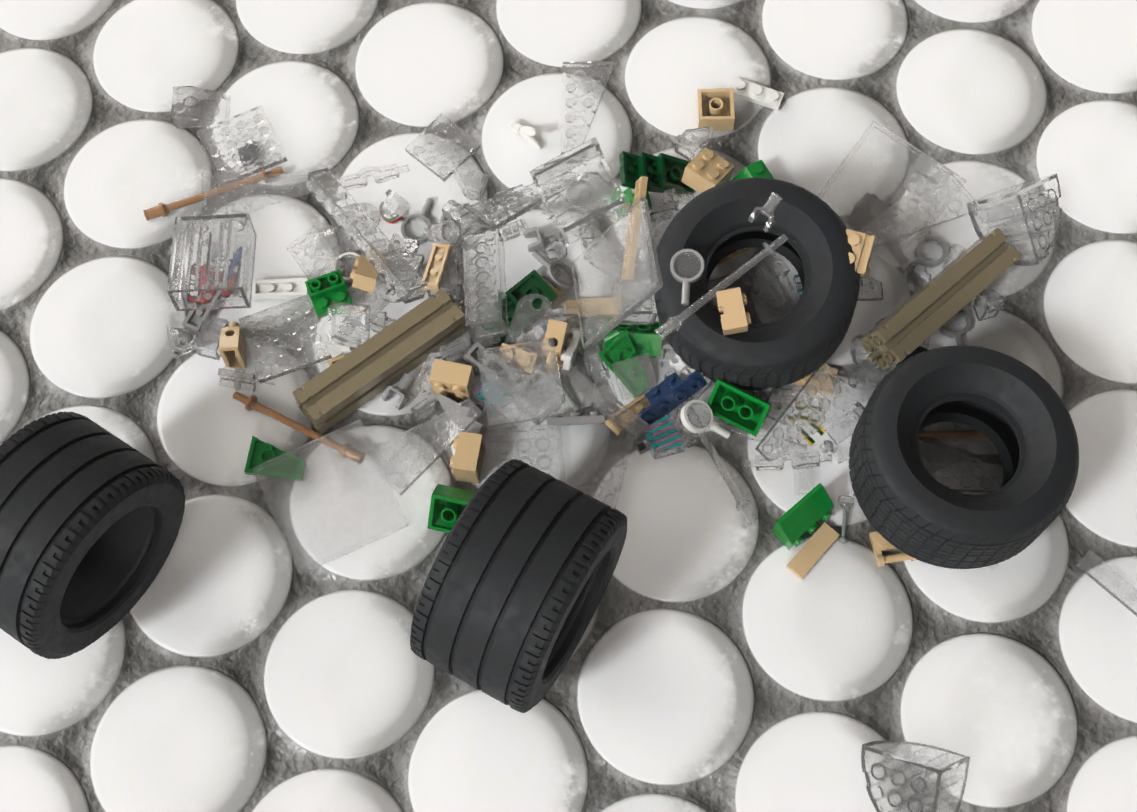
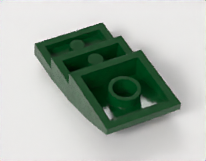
M622 151L619 154L621 186L635 189L636 181L641 176L648 177V192L666 194L693 193L691 187L681 182L685 167L690 161L663 153L654 156L644 152L635 155Z
M535 269L506 291V296L494 304L492 310L478 321L500 348L502 343L510 344L514 341L521 331H525L558 298V295Z

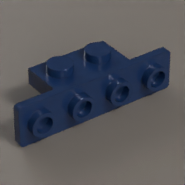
M695 370L683 380L674 372L645 394L650 405L636 415L637 420L645 429H649L651 425L662 419L707 385V381L698 370Z

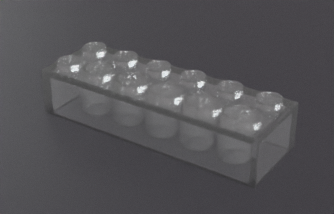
M499 229L463 235L465 327L471 338L508 332L507 296L505 293L504 240Z

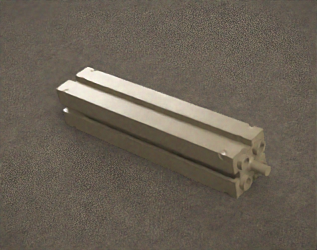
M996 228L974 242L973 245L967 248L868 332L867 335L861 338L859 341L863 344V348L867 352H872L867 356V360L871 363L875 361L882 370L901 362L1012 266L1014 262L1021 258L1020 254L1012 245L1009 247L1006 244L1007 238L1001 230Z
M440 289L434 296H430L306 382L302 388L293 391L292 393L298 408L310 420L318 433L323 434L328 428L333 427L384 391L388 386L401 379L404 373L408 374L456 340L459 335L466 333L467 320L464 308L469 305L468 301L463 299L454 305L455 300L449 292L446 293L443 289Z

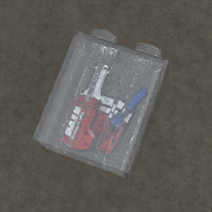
M232 210L224 215H206L201 212H194L189 214V216L175 217L167 292L176 311L251 308L257 234L249 213L244 214L240 211Z

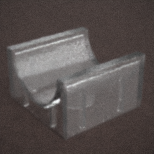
M596 137L529 171L532 183L566 246L631 213V202L628 196L622 192L611 173Z

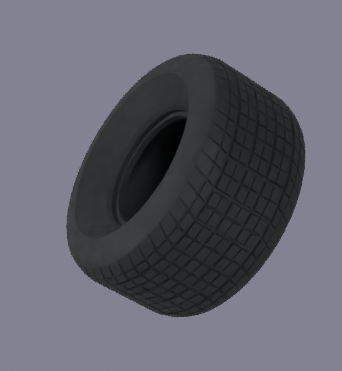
M758 177L742 178L719 184L696 196L669 223L659 242L653 263L652 285L657 315L663 333L673 350L688 366L698 370L700 373L702 372L703 376L713 382H716L719 378L744 390H766L782 387L801 380L817 370L834 354L842 343L849 329L858 300L860 274L857 273V269L855 271V261L850 264L848 252L853 253V250L848 243L847 227L837 213L821 198L805 188L783 180ZM750 247L770 249L789 260L797 270L802 283L803 292L797 304L786 315L775 321L764 324H748V331L723 335L720 316L723 312H719L707 289L710 276L718 263L729 254ZM682 249H693L704 260V273L699 280L690 283L689 305L684 306L681 305L682 283L672 276L670 262L676 252ZM684 254L676 259L673 269L679 277L689 279L699 273L701 262L694 255Z
M966 345L946 346L927 350V352L919 353L915 357H910L904 363H900L891 370L877 385L853 431L849 448L851 485L861 510L876 531L903 553L919 561L950 569H975L991 566L1008 560L1027 548L1059 516L1068 503L1076 483L1079 468V445L1076 430L1065 404L1052 386L1032 368L1007 354L988 348ZM939 422L962 423L980 431L993 443L1002 460L1003 482L1001 488L986 494L970 495L956 492L939 483L927 471L920 458L917 445L918 432L928 425Z

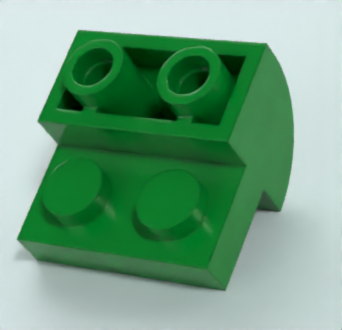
M340 269L305 281L318 319L354 306Z

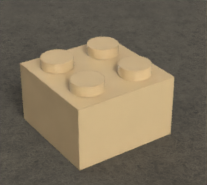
M733 88L698 89L696 100L698 131H733L735 122Z
M705 147L685 167L681 182L701 194L714 186L729 182L735 165Z
M440 359L434 360L429 379L433 394L437 396L440 393L460 402L471 400L476 381L473 366Z
M459 431L458 438L455 437L453 449H456L455 455L451 456L450 459L452 474H454L456 481L479 484L485 453L483 435Z

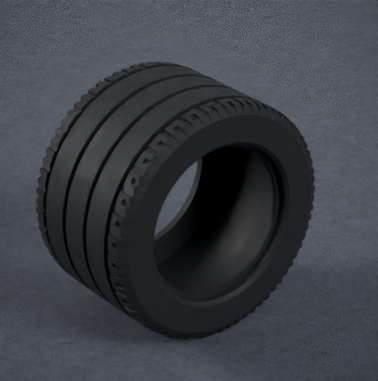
M58 412L46 415L44 418L41 417L27 424L11 435L8 440L6 439L0 445V629L33 653L47 659H60L77 653L112 629L144 595L171 552L179 533L185 510V492L180 480L88 417L75 412Z
M512 459L504 463L487 478L468 502L448 534L430 569L413 615L410 635L411 650L421 659L427 660L434 666L454 675L474 688L482 690L483 693L501 703L510 705L512 709L521 713L528 712L543 699L559 677L580 642L605 593L625 543L627 534L626 515L523 461Z

